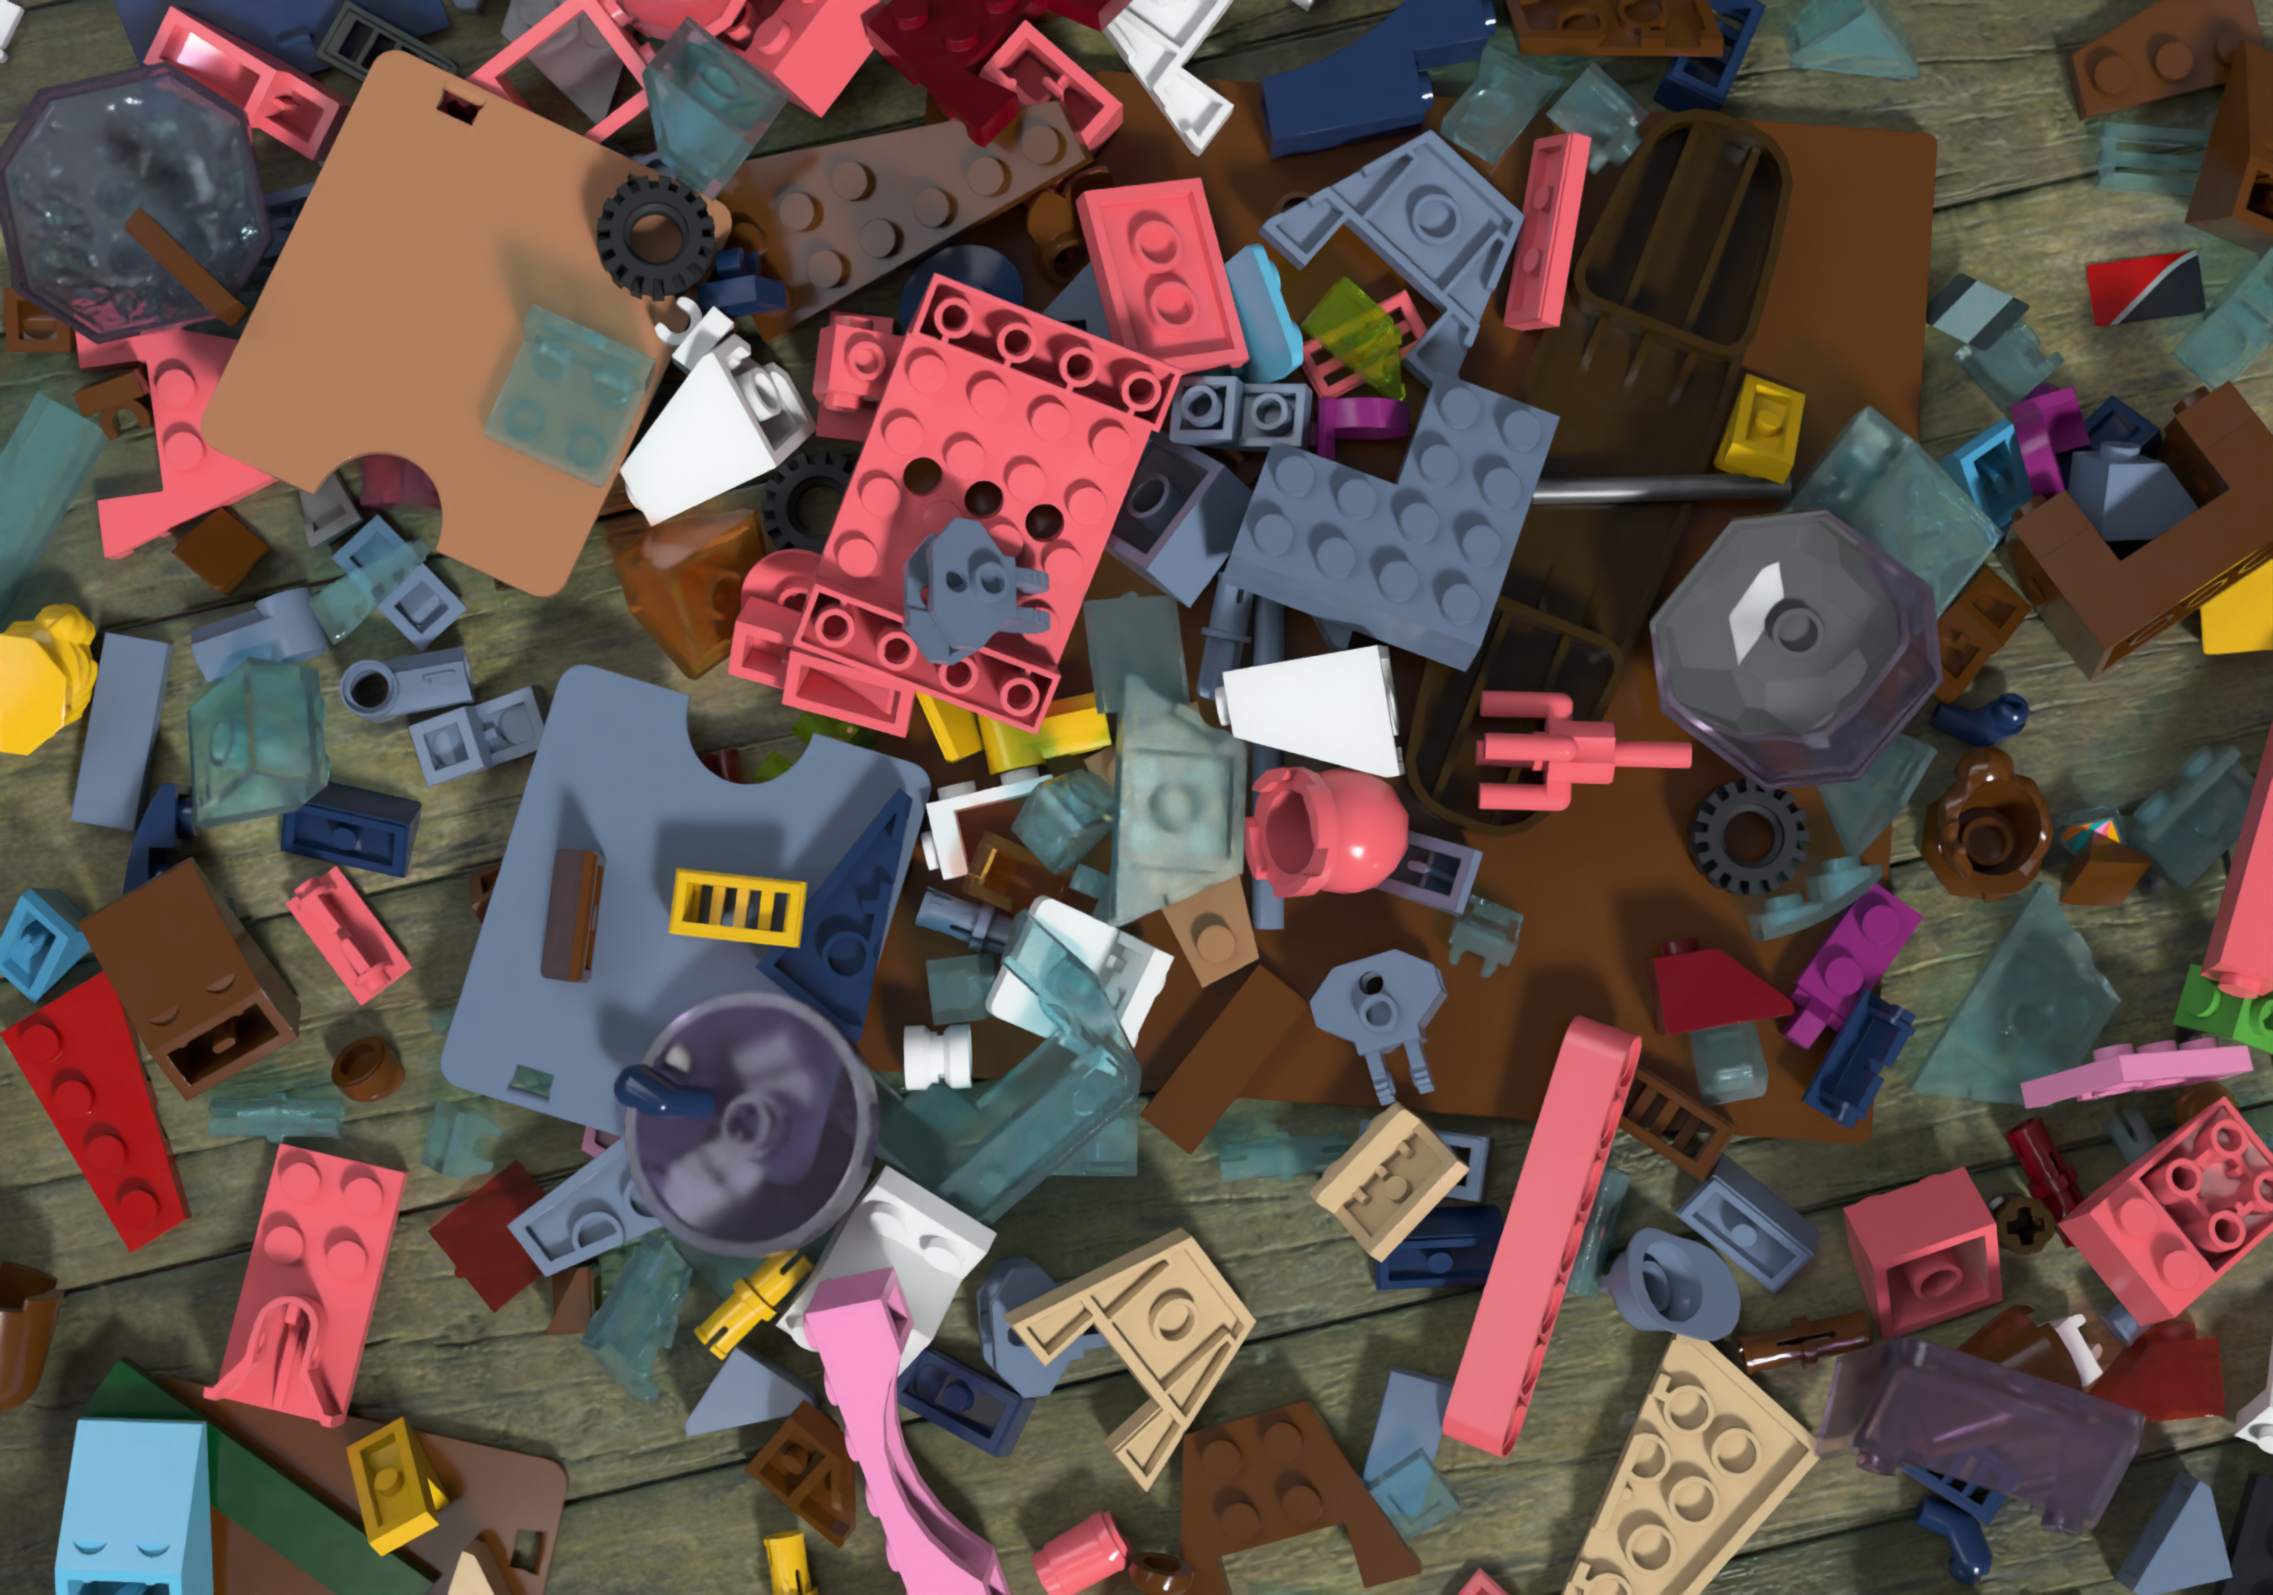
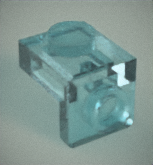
M1594 62L1590 64L1546 113L1566 133L1576 132L1592 138L1589 154L1593 158L1588 162L1587 168L1594 175L1608 160L1617 168L1626 161L1643 142L1644 138L1636 130L1650 114Z

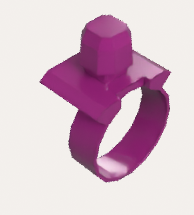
M2046 382L2031 387L2024 401L2011 404L2009 407L2034 496L2043 494L2048 501L2065 489L2056 454L2091 443L2074 387L2071 386L2060 390L2055 385Z
M1319 398L1318 406H1316L1315 421H1310L1308 450H1315V455L1334 461L1335 438L1381 440L1405 437L1410 434V404L1405 401L1388 398Z

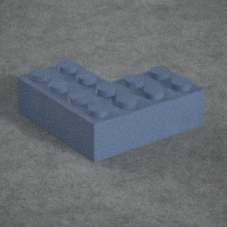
M1438 371L1423 402L1394 484L1273 439L1221 582L1466 672L1481 648L1560 416Z

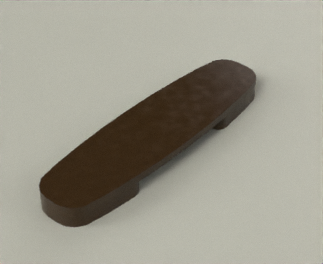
M1695 108L1672 113L1653 126L1640 144L1609 195L1568 276L1560 326L1544 328L1514 397V400L1560 416L1539 478L1702 475L1705 473L1725 418L1746 349L1757 334L1782 243L1793 187L1788 158L1774 138L1754 125L1721 112ZM1694 500L1567 504L1530 503L1481 648L1466 672L1424 657L1411 704L1402 749L1405 774H1402L1404 787L1421 811L1440 823L1468 834L1494 839L1527 832L1548 817L1551 811L1478 808L1479 783L1544 784L1543 771H1532L1531 767L1475 765L1476 740H1484L1485 733L1532 734L1533 731L1544 732L1545 718L1482 717L1480 715L1481 691L1565 693L1573 702V721L1601 722L1623 680L1625 663L1658 593Z

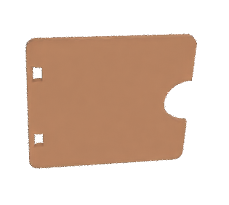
M400 50L384 52L373 62L202 415L200 429L204 440L217 452L313 496H316L320 487L333 472L356 458L372 454H387L406 459L418 466L430 478L439 494L442 507V528L435 549L436 552L534 597L549 598L555 596L564 589L669 367L672 354L677 350V348L666 346L659 340L655 327L660 322L671 332L679 334L685 332L691 320L686 313L677 307L676 302L679 298H675L674 294L665 296V301H653V296L643 295L641 300L631 296V290L623 286L620 289L612 282L611 274L608 271L605 272L598 251V217L601 218L603 205L608 197L613 199L617 195V188L624 183L628 185L629 178L637 181V177L648 175L649 181H659V175H666L407 52ZM445 91L482 108L478 112L472 126L438 110L444 99ZM671 178L672 184L680 186L681 182ZM692 188V194L696 198L701 195L706 202L707 212L709 216H713L715 224L713 261L710 269L705 271L703 280L699 283L704 284L708 283L715 269L717 251L723 250L729 239L732 219L729 210L723 203ZM651 215L644 217L636 223L630 235V242L634 251L644 260L664 262L677 254L682 244V235L678 226L669 218ZM692 285L687 288L686 294L681 297L689 298L698 305L697 286L695 288Z

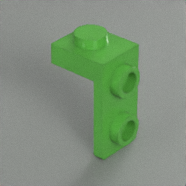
M2191 964L2173 1025L2190 1031L2236 1041L2273 1055V990L2264 996L2258 995L2256 999L2236 997L2221 991L2218 988L2219 981L2200 975L2202 966Z

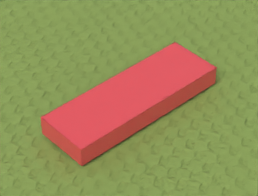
M1570 132L1539 138L1534 141L1522 211L1525 218L1518 234L1503 321L1504 326L1520 331L1560 326L1591 137Z

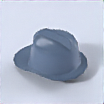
M1646 1227L1634 1233L1627 1246V1250L1618 1255L1611 1266L1610 1273L1599 1281V1290L1612 1296L1616 1309L1624 1321L1638 1330L1669 1331L1697 1340L1717 1341L1730 1334L1739 1320L1741 1300L1737 1282L1728 1265L1714 1250L1698 1242L1666 1233L1660 1229Z

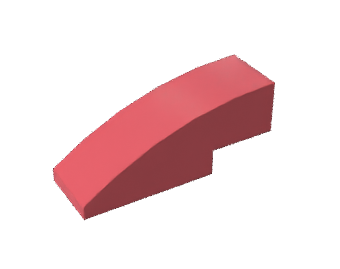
M170 6L143 61L149 67L245 126L260 128L312 161H326L354 103L286 62L177 6Z
M753 596L749 597L735 621L728 668L729 675L784 689L782 704L899 737H906L909 731L916 690L792 645L801 612Z

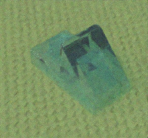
M1487 44L1483 48L1478 78L1445 115L1440 135L1494 165L1560 87L1563 76L1526 55H1520L1519 51L1509 46Z

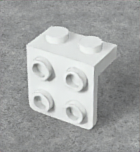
M1041 895L1033 901L987 996L985 1006L987 1011L994 1016L1061 1044L1094 1064L1119 1074L1127 1055L1131 1053L1137 1043L1138 1032L1155 997L1164 987L1166 974L1173 962L1174 956L1046 895Z

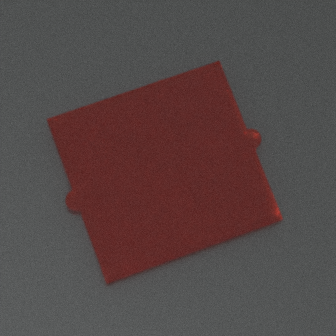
M518 1160L513 1161L428 1230L456 1265L455 1276L458 1278L465 1277L493 1313L543 1274L507 1227L514 1219L546 1196Z

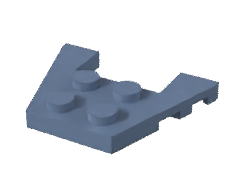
M1429 130L1367 164L1338 183L1313 194L1307 200L1284 213L1281 212L1268 219L1257 233L1301 271L1342 224H1345L1441 313L1439 318L1399 362L1423 385L1430 389L1438 371L1459 379L1458 373L1468 349L1473 345L1480 328L1479 322L1491 293L1496 289L1525 216L1434 131Z

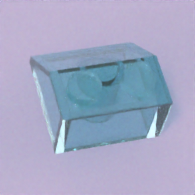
M248 656L187 711L194 826L209 828L296 812L328 785L331 763L328 754L325 753L323 732L326 704L324 698L320 695L318 670Z

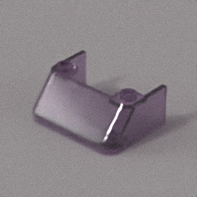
M1895 1337L1837 1357L1814 1456L1827 1460L1850 1454L1857 1457L1855 1465L1858 1468L1883 1476H1895L1897 1467L1909 1468L1918 1466L2031 1503L2030 1511L2042 1517L2040 1525L2043 1528L2042 1531L2054 1535L2080 1537L2082 1530L2096 1528L2141 1444L2146 1416L2132 1408L1936 1343L1915 1338Z

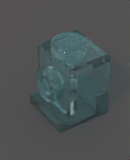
M2021 319L1989 350L1981 351L1965 343L1951 355L2001 412L2008 409L2009 405L2018 403L2065 361L2057 351L2045 357L2038 349L2041 346L2038 336Z
M994 952L926 961L934 1026L995 1017L987 1011L985 1006L987 996L997 978Z

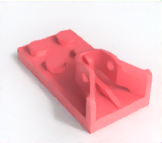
M280 1143L218 1382L205 1386L204 1398L214 1401L225 1398L320 1421L321 1426L328 1428L345 1424L409 1172L287 1143Z

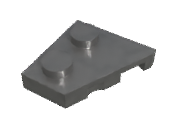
M511 0L501 29L502 36L509 44L513 43L567 0ZM584 12L525 59L529 60L542 73L544 78L561 94H564L596 126L613 113L627 66L586 12ZM627 24L626 27L637 40L639 31L630 24Z

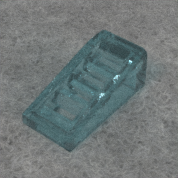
M419 535L312 594L309 605L333 645L346 638L426 560L432 549L427 536Z

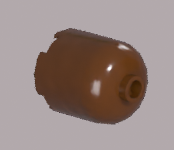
M2 1261L0 1270V1412L17 1408L35 1394L42 1378L64 1297L63 1289L55 1290L58 1280L56 1277L36 1268L8 1261Z

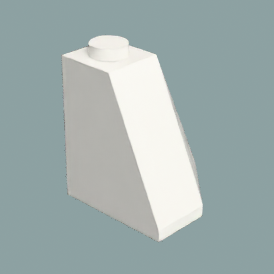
M736 334L722 340L699 360L620 469V473L625 480V490L628 498L638 510L644 513L650 526L658 524L776 468L816 431L817 425L788 373L774 362L764 366L756 363L748 357L751 355L750 345Z
M1375 645L1222 672L1224 686L1215 688L1216 706L1221 725L1231 724L1233 737L1386 778L1405 774L1401 747L1396 748L1394 736L1399 735L1398 728L1401 726L1388 646Z

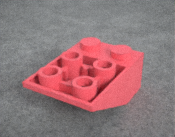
M2222 1096L2104 1183L2057 1225L2140 1327L2172 1319L2273 1231V1154L2225 1096Z

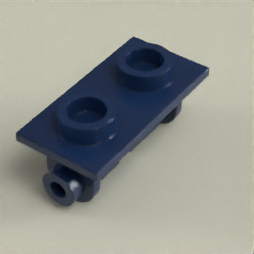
M1863 988L1801 1101L1847 1129H1853L1858 1119L1865 1121L1868 1117L1866 1112L1885 1080L1878 1076L1883 1065L1892 1067L1908 1037L1913 1036L1916 1030L1910 1026L1916 1015L1896 1004L1890 1005L1869 990Z

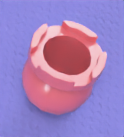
M1345 766L1320 772H1313L1305 767H1280L1265 771L1251 788V790L1260 792L1256 800L1254 817H1243L1244 853L1251 874L1256 880L1267 879L1275 890L1273 896L1277 898L1314 895L1320 889L1339 894H1349L1377 887L1396 869L1408 848L1409 815L1396 791L1379 775Z

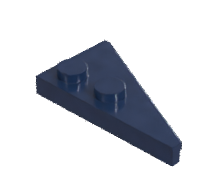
M898 788L806 903L800 948L773 945L755 967L853 1046L857 1045L863 1035L913 799L900 788Z

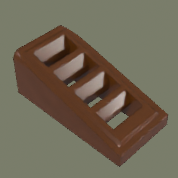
M1638 1064L1631 1086L1636 1078L1647 1085L1627 1117L1623 1114L1621 1115L1618 1128L1704 1182L1734 1137L1738 1127ZM1658 1093H1661L1669 1098V1100L1648 1131L1638 1124ZM1683 1107L1691 1115L1670 1145L1661 1138L1680 1108ZM1704 1121L1714 1128L1695 1158L1692 1159L1685 1155L1684 1151Z

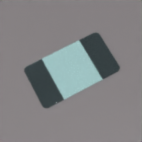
M1960 273L1927 304L1926 323L1981 351H1987L2028 311L2029 305Z

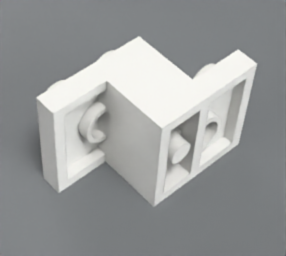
M886 1165L838 1222L809 1279L785 1306L775 1326L790 1334L793 1340L804 1349L819 1352L818 1348L813 1349L809 1346L803 1328V1314L808 1309L819 1282L894 1266L914 1321L913 1328L902 1353L898 1372L899 1376L933 1340L962 1280L988 1253L997 1233Z

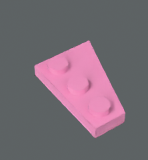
M2218 1037L2182 1043L2179 1045V1051L2175 1040L2151 1043L2137 1047V1054H2134L2133 1045L2127 1043L2094 1050L2093 1057L2095 1062L2020 1083L2025 1107L2029 1109L2048 1106L2072 1097H2076L2077 1102L2133 1090H2135V1093L2201 1085L2253 1071V1066L2247 1045L2220 1047Z

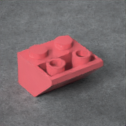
M747 0L732 25L716 35L711 43L787 101L822 118L874 49L869 43L866 23L885 4L881 0Z
M1026 20L978 74L981 78L1016 92L1019 108L1056 100L1066 102L1092 157L1123 123V104ZM953 117L950 119V121L958 119L956 117ZM1081 169L1075 171L1074 173L1068 175L1067 177L1059 180L1058 182L1052 184L1051 186L1045 189H1051L1061 193L1065 189L1067 183L1076 174H1078L1081 171ZM1037 194L1024 200L1022 203L1029 208Z

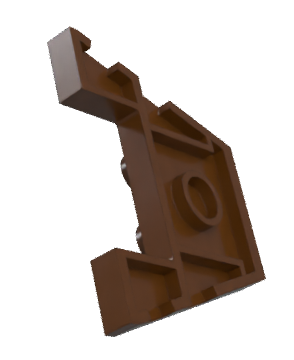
M1309 1397L1187 1431L1184 1434L1180 1559L1187 1561L1193 1566L1194 1575L1190 1588L1182 1595H1232L1221 1556L1344 1523L1347 1527L1364 1588L1421 1574L1423 1568L1419 1557L1412 1547H1408L1391 1522V1516L1380 1500H1376L1356 1471V1465Z

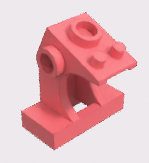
M831 311L829 326L820 329L812 391L819 403L815 435L818 440L864 444L904 336L894 335L896 323L894 318Z

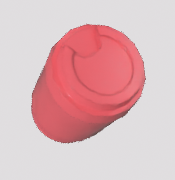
M1101 1510L1090 1515V1517L1044 1544L1042 1550L1031 1555L1033 1567L1049 1595H1075L1130 1565V1559L1135 1552L1128 1536H1123L1117 1526V1519L1112 1511L1104 1512Z

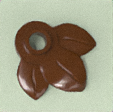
M1106 166L1093 167L1079 172L1067 183L1062 194L1051 189H1041L1031 202L1026 215V229L1036 241L1032 253L1033 261L1040 273L1045 277L1059 283H1071L1091 262L1075 201L1084 191L1113 188L1112 175Z

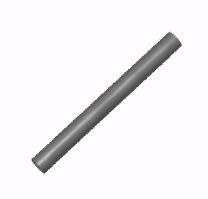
M1744 473L1539 478L1531 503L1567 504L1790 498L1791 475L1789 473L1784 485L1766 478H1753Z

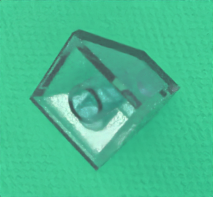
M689 16L686 17L642 72L660 160L674 171L675 176L680 182L686 183L692 187V190L702 192L712 201H714L755 148L790 98L788 94Z

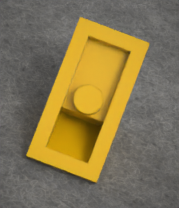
M1746 373L1714 456L1713 465L1717 469L1731 474L1744 473L1753 478H1766L1784 485L1794 465L1806 395Z
M403 1416L346 1447L368 1543L381 1557L439 1525L436 1512L449 1504L448 1495L410 1424Z

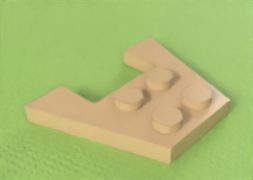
M1181 1227L1001 1315L1044 1367L1052 1362L1091 1325L1096 1328L1150 1397L1149 1400L1103 1441L1134 1481L1146 1492H1148L1256 1323L1254 1317L1195 1239Z

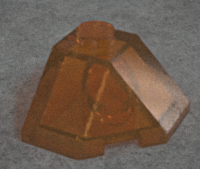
M744 508L659 524L614 554L629 611L687 678L696 681L730 657L735 621L742 611L741 591L743 583L753 566L763 557L767 556L757 510Z

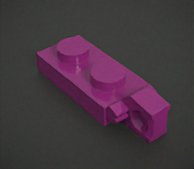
M1872 879L1866 880L1792 983L1795 987L1788 998L1799 1006L1795 1014L1791 1016L1780 1031V1034L1798 1047L1807 1050L1825 1026L1838 1032L1863 988L1869 991L1873 989L1921 922L1923 916Z

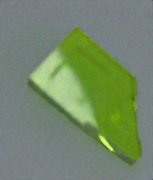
M1340 277L1299 327L1385 397L1402 401L1406 395L1405 383H1401L1399 344H1402L1401 327H1394L1393 318L1348 277Z

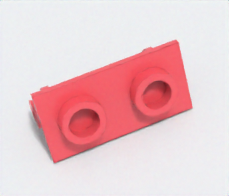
M335 866L318 880L316 877H312L301 884L294 891L296 896L286 903L288 909L361 1006L414 968L338 866Z

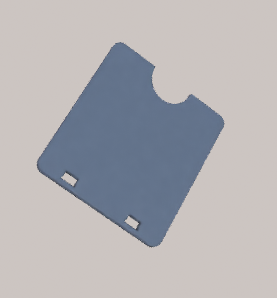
M580 664L573 666L563 673L555 691L441 1055L442 1073L452 1085L782 1186L793 1187L801 1185L810 1179L816 1170L854 1046L755 968L773 945L668 933L676 868L807 882L806 905L898 788H900L913 799L878 960L879 965L925 815L926 804L929 802L931 795L929 776L920 766L912 762L813 733L811 741L801 758L782 775L758 784L747 785L729 782L711 772L700 760L693 747L688 726L690 695L591 665ZM559 849L595 851L603 853V857H606L591 980H588V983L548 979L541 975L555 855ZM703 886L698 923L709 924L713 887ZM727 888L722 926L733 927L737 889ZM751 891L747 929L757 930L761 891ZM775 893L771 931L783 932L787 894ZM635 1064H646L678 1084L710 1087L715 1097L714 1110L708 1119L645 1115L635 1107L624 1106L617 1100L613 1091L614 1082L625 1067ZM519 1065L554 1075L550 1088V1097L511 1086L516 1078ZM711 1123L747 1134L743 1147V1156L703 1144L708 1136Z

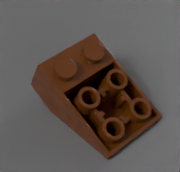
M2241 40L2236 50L2184 223L2273 260V52L2247 40Z
M192 857L185 859L79 920L78 925L146 1049L186 1101L191 1100L299 1037L301 1003Z

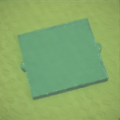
M1130 591L1123 593L1121 598L1082 602L1097 714L1136 711L1139 717L1151 715L1153 709L1190 705L1176 599L1169 595L1138 597L1136 592Z

